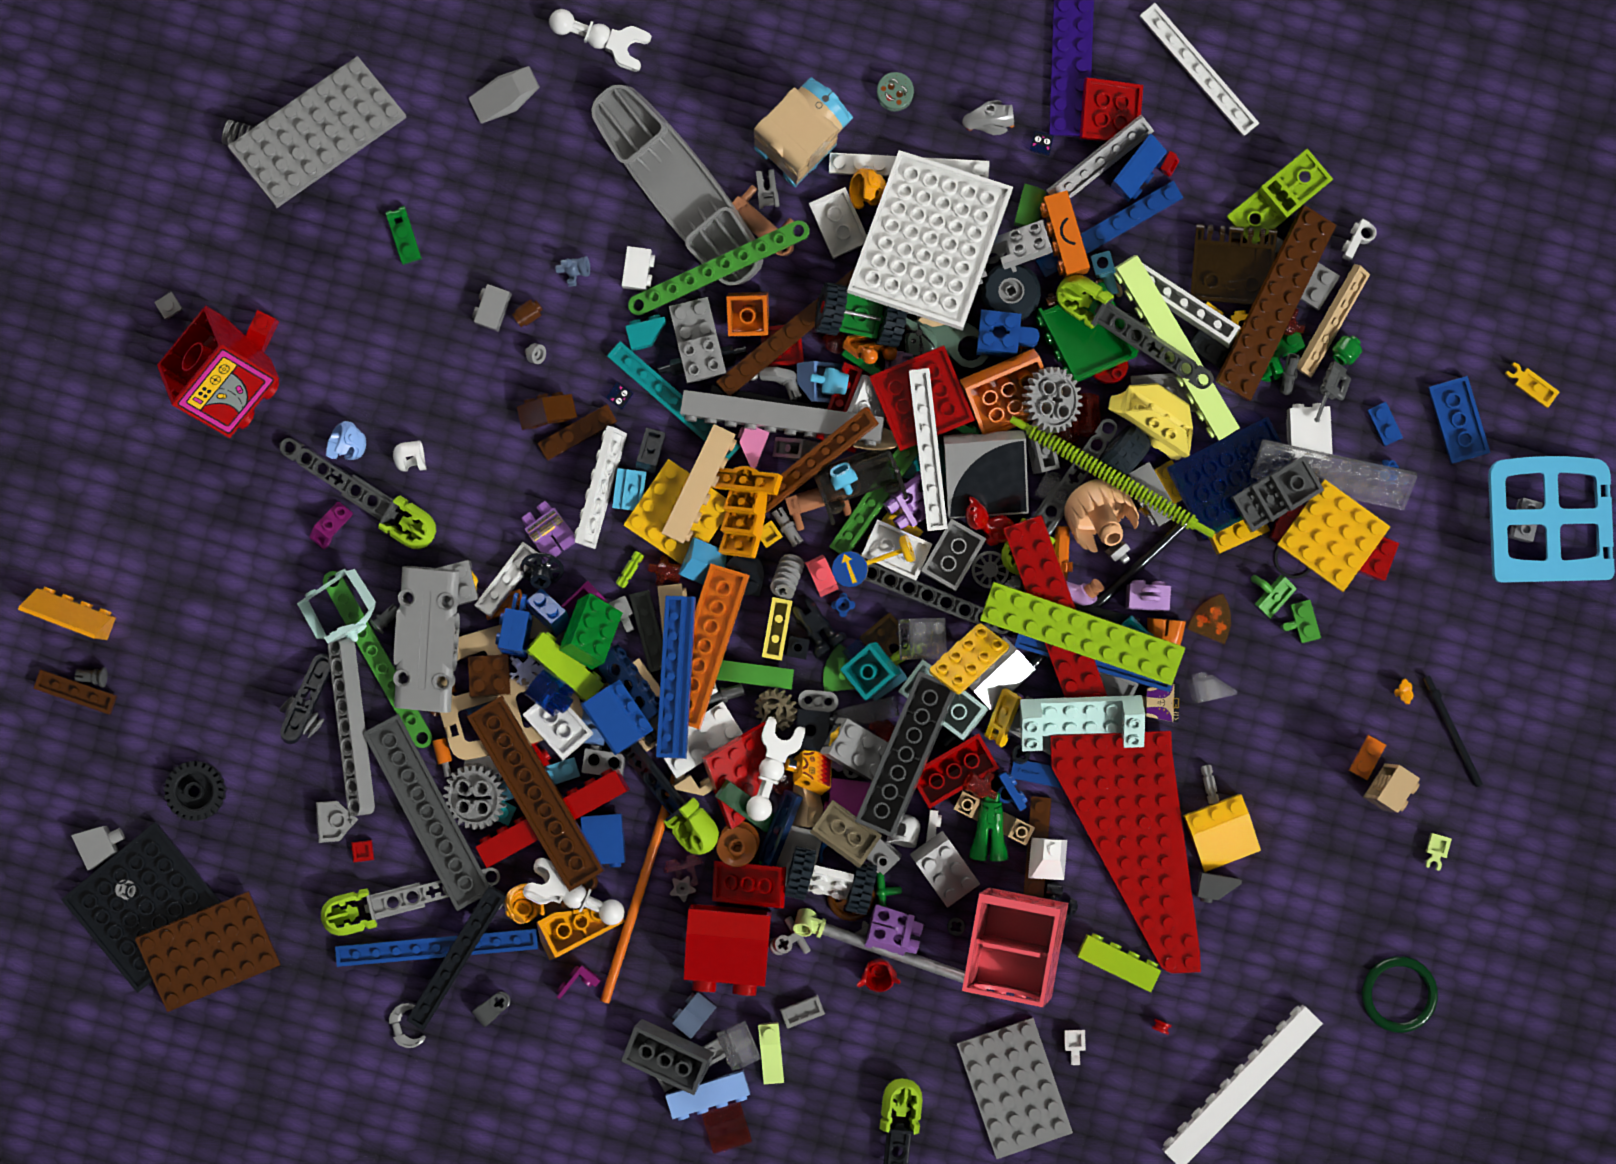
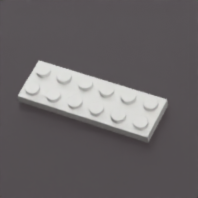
M607 426L606 430L602 433L601 449L598 450L596 455L597 463L591 473V485L585 494L586 503L580 512L581 521L574 534L575 543L593 549L597 545L627 433L615 427Z

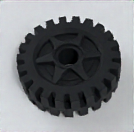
M190 761L183 763L169 774L165 782L164 798L167 801V806L178 817L189 821H200L213 816L222 807L226 797L224 778H222L221 773L214 766L205 762ZM194 785L200 790L199 795L196 797L191 794V788Z

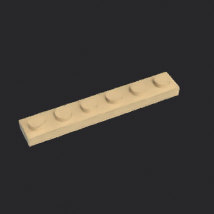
M1353 265L1302 357L1299 359L1297 369L1309 378H1312L1370 276L1362 266Z

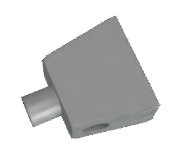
M102 826L74 834L72 838L87 870H92L119 851L116 843L125 839V836L120 828L110 832L107 826Z

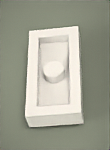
M930 810L926 842L936 836V827L941 826L942 815H938V810Z

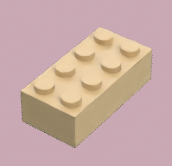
M1384 764L1363 798L1383 811L1398 813L1406 808L1409 802L1407 801L1409 795L1417 791L1420 785L1418 783L1420 778L1400 765Z

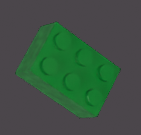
M591 593L578 599L559 650L591 670L604 664L623 613Z

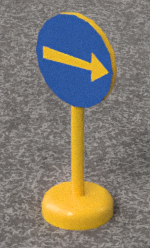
M906 534L900 536V549L869 560H865L857 552L847 551L841 553L833 562L832 572L834 578L842 586L854 587L865 580L868 573V565L901 553L907 562L915 561L914 550Z

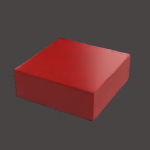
M1170 151L1161 166L1163 174L1168 177L1172 176L1179 163L1176 153Z
M372 840L351 842L353 862L375 860Z

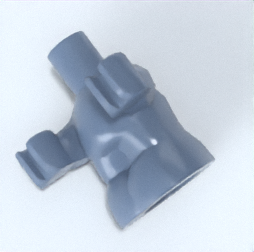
M585 256L578 259L567 258L561 260V265H556L555 267L556 273L566 272L569 276V279H567L568 287L576 286L577 275L584 277L590 275L589 259Z

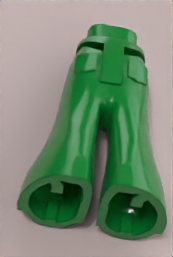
M984 792V798L981 800L978 812L976 835L969 853L971 859L987 860L989 829H991L990 860L1005 861L1008 859L1003 834L1002 801H1000V792Z

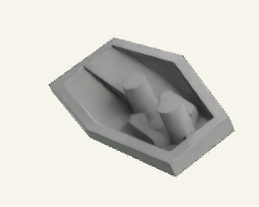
M527 66L496 77L469 97V100L482 124L516 112L540 86L531 68Z

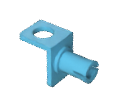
M1110 251L1092 255L1091 261L1096 278L1103 279L1108 292L1111 294L1119 293L1114 277L1116 271ZM1100 257H1105L1108 260V266L1104 269L1099 268L1097 265V260Z

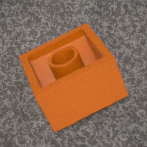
M768 292L728 293L726 296L728 336L768 335Z

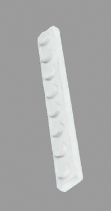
M1156 3L1139 16L1242 137L1259 124L1256 118Z
M830 153L829 174L854 175L859 169L870 168L876 174L882 175V177H889L897 156ZM925 158L987 179L989 178V161Z
M929 368L909 370L927 531L948 529Z

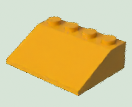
M45 586L43 589L37 588L19 605L18 610L93 639L108 640L116 617L111 616V611L100 608L99 611L92 609L93 605L81 601V604L73 601L74 597L63 594L62 597L55 594L56 590Z

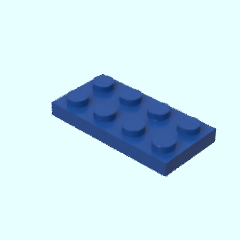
M1468 376L1428 387L1450 464L1490 453Z

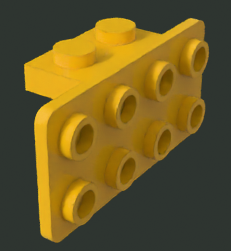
M977 624L930 667L929 673L954 693L961 694L1008 651L1009 644L983 624Z

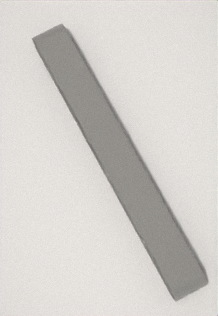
M344 637L329 643L328 652L347 808L352 816L371 814L374 811L375 803L367 740L363 735L366 729L355 642L350 638Z

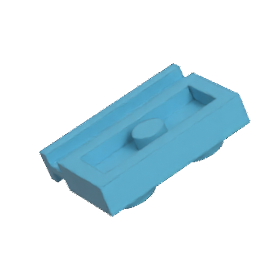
M617 468L612 508L632 511L635 509L644 494L646 472Z

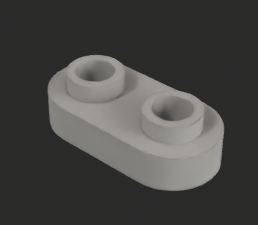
M805 690L799 695L798 703L805 710L831 712L837 708L838 698L832 692ZM806 696H810L812 698V702L810 704H806L804 702ZM826 698L832 700L830 706L825 705L824 700Z

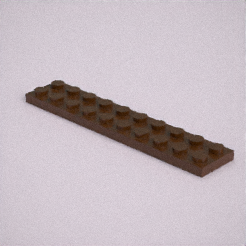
M1306 205L1300 207L1215 381L1246 401H1251L1336 227V224Z
M498 697L467 716L569 892L604 872L605 869L504 697Z

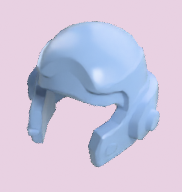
M343 421L339 423L329 437L326 456L331 459H336L338 455H344V458L348 460L360 458L366 449L365 435L352 422Z

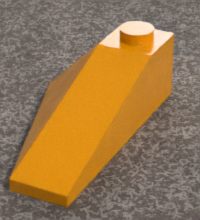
M585 908L582 912H579V909L556 912L536 923L541 944L549 960H552L622 924L625 920L623 918L616 925H607L601 921L599 913Z

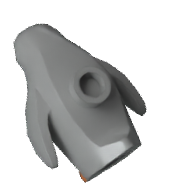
M1000 100L988 101L971 113L966 114L962 120L963 126L969 131L976 129L991 135L1004 134L1008 131L1007 127H1014L1012 105H1000L1002 103Z

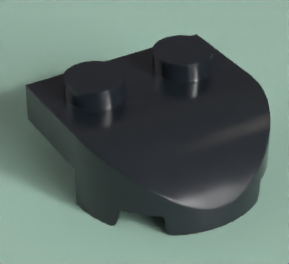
M757 554L755 559L731 556L725 568L749 575L744 594L760 597L765 575V564H763Z

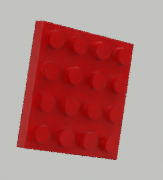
M944 345L869 376L900 451L917 445L909 370L929 368L937 436L975 421Z

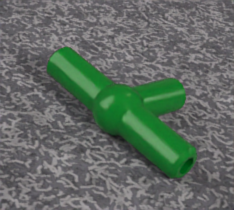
M879 872L876 875V895L878 896V904L887 908L886 896L901 894L902 888L901 886L885 888L884 875Z

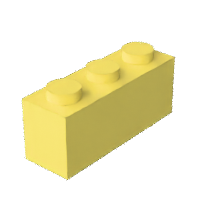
M772 597L762 653L763 658L782 661L793 601Z

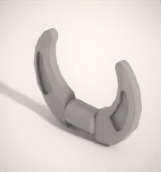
M404 1003L395 1007L389 1017V1024H392L395 1042L405 1048H414L420 1045L426 1038L423 1035L418 1039H411L402 1034L399 1021H401L405 1011L414 1008L415 1005L411 1003Z

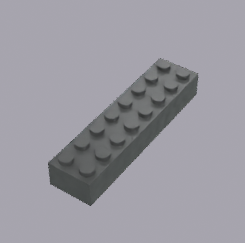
M920 671L918 672L855 822L892 838L896 836L956 694L935 677Z

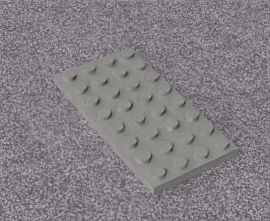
M357 56L229 144L228 149L277 209L406 118V114Z

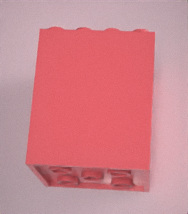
M990 887L979 893L962 991L1044 1007L1052 998L1069 903ZM1006 992L1014 993V996L1006 995Z

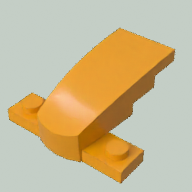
M739 466L734 469L720 468L717 476L720 478L714 489L730 491L723 506L726 515L720 530L724 535L718 552L722 555L755 559L764 525L767 494L778 495L783 476L778 473L760 472L749 466Z

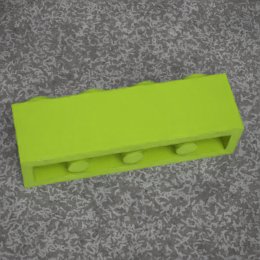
M540 632L526 648L525 652L583 702L596 695L604 686L601 682L602 678L594 671L592 673L589 672L585 665L559 650L560 646L555 642L557 639L552 634Z
M1092 933L1091 936L1086 934L1076 955L1077 957L1142 989L1152 992L1161 973V970L1157 968V963L1149 959L1144 962L1139 959L1140 955L1130 950L1127 954L1121 951L1122 946L1111 942L1109 945L1103 942V937Z

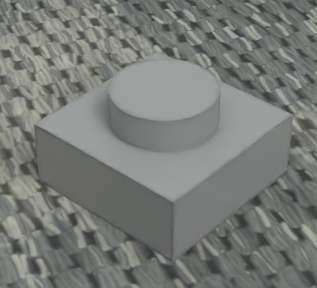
M172 292L154 302L165 320L183 310Z

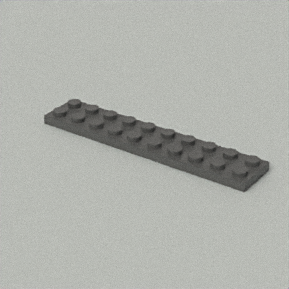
M397 714L363 732L456 911L481 899L489 883L400 715Z

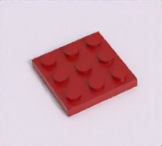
M1085 78L1080 138L1107 142L1141 115L1143 85Z

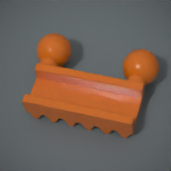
M859 335L847 336L843 343V348L857 359L861 357L867 364L875 363L881 352L885 360L893 361L898 351L897 348L878 345L872 338Z

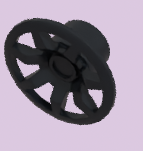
M534 553L522 560L520 571L524 572L523 577L530 581L533 587L545 589L563 576L564 567L562 562L553 555ZM536 557L537 564L535 565L532 561L528 560ZM541 557H547L550 559H548L546 563L543 564ZM554 561L559 565V567L553 566L550 568ZM524 565L530 567L531 569L524 572ZM559 572V574L556 577H554L552 573Z

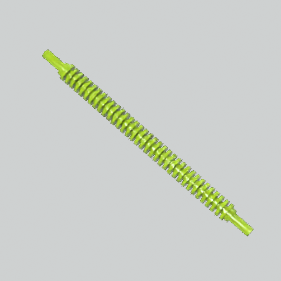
M1014 415L1010 419V423L1024 430L1030 439L1034 437L1033 441L1037 442L1038 440L1040 445L1043 443V447L1047 446L1049 450L1052 448V452L1057 450V455L1061 453V457H1065L1066 460L1070 459L1071 463L1075 461L1074 464L1076 466L1080 463V468H1083L1085 465V471L1089 468L1088 472L1090 474L1092 472L1094 476L1098 474L1097 478L1099 479L1103 476L1102 481L1105 482L1107 480L1108 484L1112 482L1111 486L1113 487L1117 484L1116 489L1119 490L1122 487L1120 490L1122 492L1126 489L1125 494L1128 495L1131 492L1130 497L1135 495V500H1138L1140 497L1139 502L1142 503L1144 501V505L1149 503V508H1152L1154 505L1153 510L1156 511L1159 508L1158 513L1163 511V516L1168 513V519L1173 516L1171 520L1175 521L1177 518L1176 523L1179 524L1182 521V527L1187 524L1186 529H1196L1211 539L1213 538L1216 531L1198 522L1199 519L1195 518L1196 515L1193 514L1190 517L1191 512L1185 514L1187 511L1185 509L1181 512L1182 507L1179 506L1176 509L1177 504L1172 506V501H1169L1167 504L1168 499L1165 498L1162 501L1163 496L1158 498V493H1155L1153 496L1154 491L1151 490L1148 493L1149 488H1146L1144 491L1145 486L1142 485L1139 488L1140 483L1137 482L1134 485L1135 480H1132L1130 483V477L1126 479L1125 474L1121 477V472L1117 473L1116 469L1112 471L1113 468L1111 466L1107 469L1108 465L1104 464L1102 466V461L1098 464L1099 460L1097 458L1094 460L1093 456L1089 458L1090 454L1088 453L1084 456L1085 451L1082 450L1080 452L1081 449L1079 448L1075 450L1076 446L1073 445L1071 447V443H1067L1065 440L1062 441L1060 437L1057 439V435L1053 436V433H1045V430L1044 432L1043 430L1039 431L1038 426H1032V424L1030 425Z

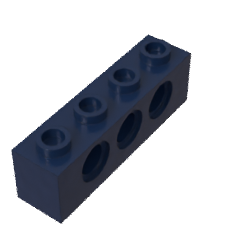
M618 644L610 647L604 664L598 666V670L609 685L620 680L648 722H650L659 714L660 698L655 695L650 688V684L638 672L637 666L627 657L625 650Z

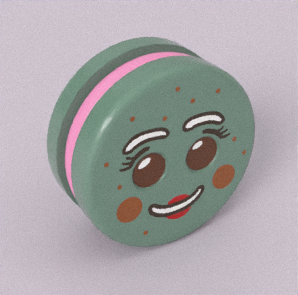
M892 72L886 74L878 83L877 99L881 106L889 111H901L907 108L913 99V84L902 73Z

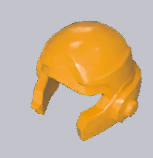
M870 168L859 169L853 175L849 187V196L854 208L862 209L864 207L863 202H867L871 206L879 204L887 184L882 175L876 174Z
M520 884L510 889L504 900L505 915L518 924L528 923L538 913L541 915L545 913L544 904H537L524 897L523 889L527 884Z

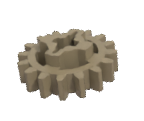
M769 688L761 693L755 701L758 706L754 709L759 711L756 717L762 718L761 723L770 716L774 717L777 722L775 732L779 729L784 731L797 719V716L794 714L798 712V709L793 708L796 701L791 702L792 695L786 696L785 690L779 692L778 688L774 690Z

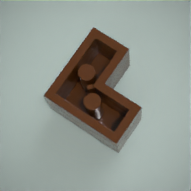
M563 392L553 393L550 397L548 394H541L536 396L537 399L524 400V404L517 407L522 430L535 429L547 424L565 422L577 418L572 394L564 395Z

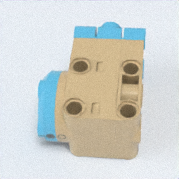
M810 77L798 90L795 87L790 90L783 100L754 128V149L765 160L771 159L783 171V177L793 187H796L837 145L838 133L853 117L831 89Z

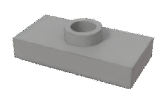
M818 995L780 1009L787 1029L825 1014Z

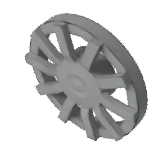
M986 551L975 558L971 571L977 584L991 589L992 577L1000 584L1006 581L1009 571L1006 569V573L1000 572L999 569L1003 568L1004 565L997 566L1001 558L1000 553ZM989 554V562L985 561L984 555ZM992 554L998 556L994 562H992ZM981 559L984 565L976 564V562ZM975 567L981 568L982 571L975 573ZM984 574L983 578L979 581L976 576ZM996 575H1002L1004 578L1000 581ZM986 577L989 578L988 585L983 584Z

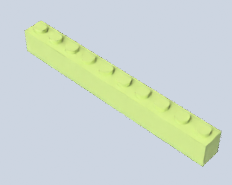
M1134 255L1114 267L1116 280L1119 284H1124L1126 288L1124 291L1129 301H1134L1137 306L1134 308L1140 319L1144 318L1147 323L1145 326L1151 329L1150 332L1194 360L1198 366H1203L1138 255ZM1166 352V360L1173 362L1175 359L1174 354ZM1183 363L1182 370L1185 373H1190L1191 366L1188 363ZM1200 374L1198 377L1199 382L1206 385L1208 377ZM1179 375L1175 377L1180 387L1184 386L1188 393L1185 395L1188 401L1197 407L1196 414L1201 421L1206 422L1208 426L1206 431L1212 439L1215 437L1216 440L1220 441L1240 428L1214 383L1206 389H1199L1189 383V379L1182 378Z

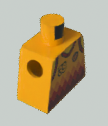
M806 750L801 751L794 759L787 758L784 768L793 772V782L795 785L819 795H823L831 788V759L820 752Z

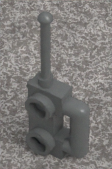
M1336 361L1330 363L1329 368L1326 370L1323 384L1320 386L1323 399L1317 416L1314 418L1315 422H1320L1327 398L1329 397L1331 400L1335 398L1340 401L1344 400L1351 382L1350 376L1346 374L1347 369ZM1339 380L1342 381L1340 388L1337 387Z

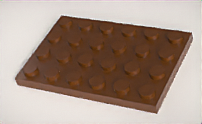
M246 891L135 938L167 1012L281 965L250 891Z

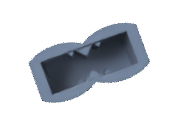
M699 991L696 995L692 992L685 1001L688 1005L684 1010L679 1008L672 1017L675 1019L672 1024L690 1039L717 1008Z

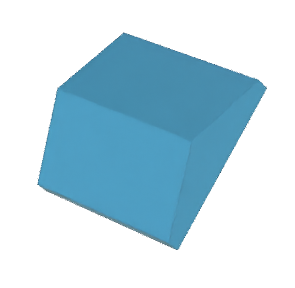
M693 537L678 575L704 585L710 563L725 568L727 555L719 553L718 547Z

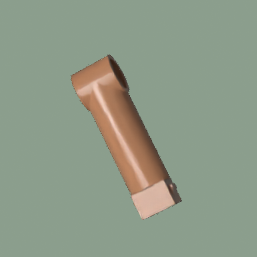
M751 185L743 196H737L732 203L750 231L759 238L778 228L748 202L757 191V188ZM788 218L781 227L794 222V220ZM794 245L776 254L784 257L789 256L794 250Z
M859 480L853 482L857 489L850 495H846L843 488L835 491L830 483L785 498L789 514L793 516L797 531L804 530L800 514L836 502H841L845 516L851 515L852 510L848 499L854 498L860 493L861 484Z

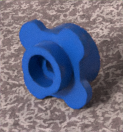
M841 593L839 598L831 603V607L836 609L841 617H846L847 612L855 608V602L850 601L846 593Z

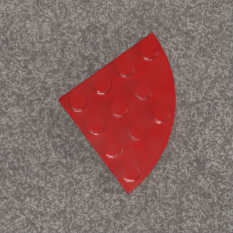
M766 721L702 758L715 795L726 779L750 797L757 795L762 781L758 779V776H760L759 765L766 758V747L761 740V734ZM717 798L729 829L735 828L746 819Z

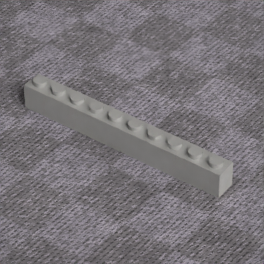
M688 390L683 392L680 412L686 421L696 422L697 419H702L707 424L724 422V425L728 427H736L739 424L745 425L744 428L756 430V427H761L766 432L776 433V430H783L784 434L796 435L797 432L804 433V436L809 438H816V435L824 436V439L856 415V413ZM874 416L879 424L858 441H863L864 445L876 446V443L881 444L884 417Z

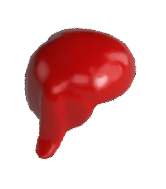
M876 958L867 963L861 980L856 986L862 987L866 985L867 988L874 992H885L894 983L900 984L901 981L897 978L896 970L893 969L887 960Z

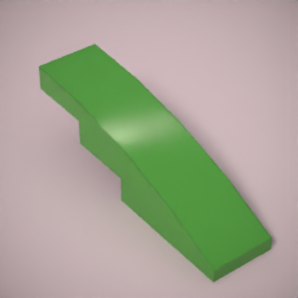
M723 660L716 680L792 690L794 670Z

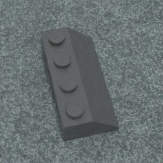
M641 1019L633 1029L621 1062L695 1095L715 1052Z

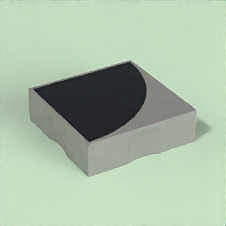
M1024 430L998 431L989 434L943 435L948 519L966 518L965 514L967 507L970 505V496L976 498L986 508L989 516L1029 513L1026 437Z

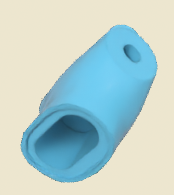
M826 368L823 376L811 374L810 382L822 384V393L845 395L849 374L842 373L835 368Z
M846 462L833 467L830 470L832 477L830 481L835 491L843 488L846 495L852 494L853 490L850 484L858 480L855 471Z

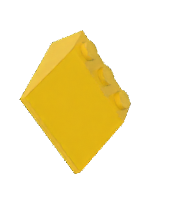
M1241 794L1183 815L1204 872L1261 851L1249 812Z

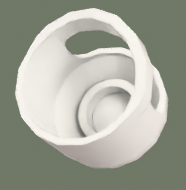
M420 440L400 443L394 448L393 460L395 466L400 471H408L409 467L418 465L420 471L427 470L424 450ZM414 456V457H412V458L406 460V457Z
M904 815L895 838L887 836L886 842L915 848L921 828L919 821L913 816Z

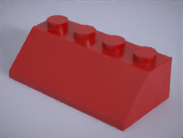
M978 733L926 763L916 787L930 809L999 769Z

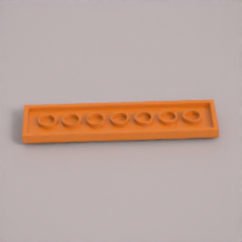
M711 563L695 610L689 726L699 730L701 729L750 577L747 574Z

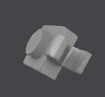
M626 596L610 602L609 605L623 613L620 621H622L626 632L634 630L629 616L634 613Z

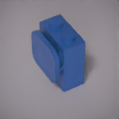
M622 813L581 816L582 832L601 864H609V867H621V863L626 862Z

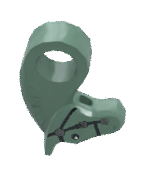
M906 317L907 321L904 326L905 352L913 354V357H909L908 360L943 345L949 358L962 369L973 370L979 368L989 357L980 355L978 359L968 361L960 356L958 345L963 339L973 338L978 341L979 330L969 323H965L963 330L947 325L932 327L921 323L918 319L912 320Z

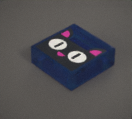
M1034 131L1029 151L1049 156L1054 136Z
M617 382L606 399L623 410L634 393Z

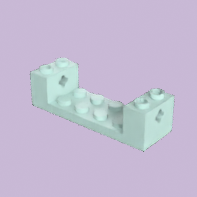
M1142 695L1020 699L1022 751H1042L1043 736L1121 733L1124 748L1144 747L1145 710Z

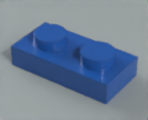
M1387 402L1367 410L1383 446L1403 438Z

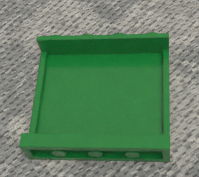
M1104 282L1098 283L1103 288V291H1108ZM1090 295V297L1093 299L1091 306L1089 308H1083L1086 309L1088 312H1092L1095 316L1097 314L1094 312L1098 305H1102L1103 303L1099 300H1095L1093 296ZM1060 305L1045 311L1042 308L1038 309L1037 325L1039 328H1043L1045 340L1048 345H1052L1054 357L1063 366L1062 370H1066V374H1072L1071 381L1077 380L1079 382L1137 357V349L1099 324L1092 329L1084 324V320H1077L1065 312ZM1117 318L1115 321L1117 328H1124L1125 323L1122 319Z

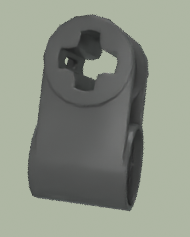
M498 992L473 1010L472 1014L485 1028L510 1005V996L506 992ZM503 998V1005H497L498 999Z

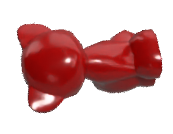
M970 496V505L967 507L965 514L967 524L975 530L982 529L986 538V544L990 546L996 545L999 542H1007L1003 528L1013 525V521L1005 515L989 517L986 508L976 498Z

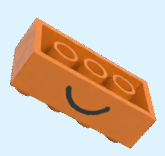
M1068 191L1045 196L1039 208L1042 218L1047 220L1046 230L1048 237H1052L1053 240L1051 247L1053 256L1058 257V264L1056 266L1059 276L1063 275V278L1070 275L1088 273L1090 265Z

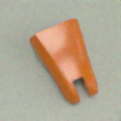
M1147 618V631L1152 633L1153 636L1181 645L1186 621Z

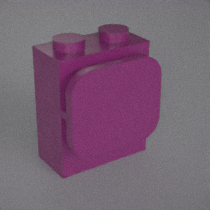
M832 778L831 788L826 791V793L830 794L829 802L825 801L824 811L830 802L834 800L857 817L872 782Z

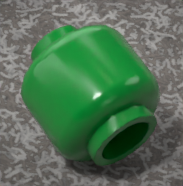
M1342 336L1332 348L1333 359L1343 366L1352 365L1362 353L1360 340L1355 336Z

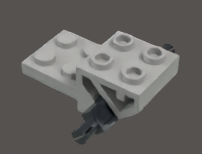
M708 297L669 306L681 358L672 359L669 361V365L658 367L660 375L670 372L673 375L685 373L688 384L725 375L724 363L735 361V356L747 354L746 346L733 349V346L730 345L720 348Z

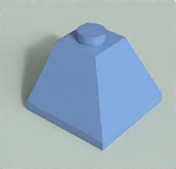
M818 361L797 363V384L811 402L829 403L832 395L822 393V384L810 382L811 374L823 376L826 368H835L841 372L842 364Z

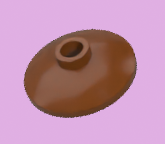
M741 827L726 830L721 834L717 842L719 858L725 864L732 867L748 864L754 858L757 851L755 837L750 831ZM736 846L741 847L739 852L734 851Z

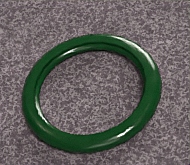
M1395 956L1377 963L1369 971L1362 987V1001L1369 1018L1376 1025L1394 1033H1406L1418 1029L1431 1018L1438 1002V988L1432 973L1424 964L1409 957ZM1396 966L1411 968L1418 972L1424 979L1428 989V1000L1423 1012L1417 1018L1404 1023L1392 1022L1382 1017L1376 1010L1372 1000V988L1377 977L1383 971Z

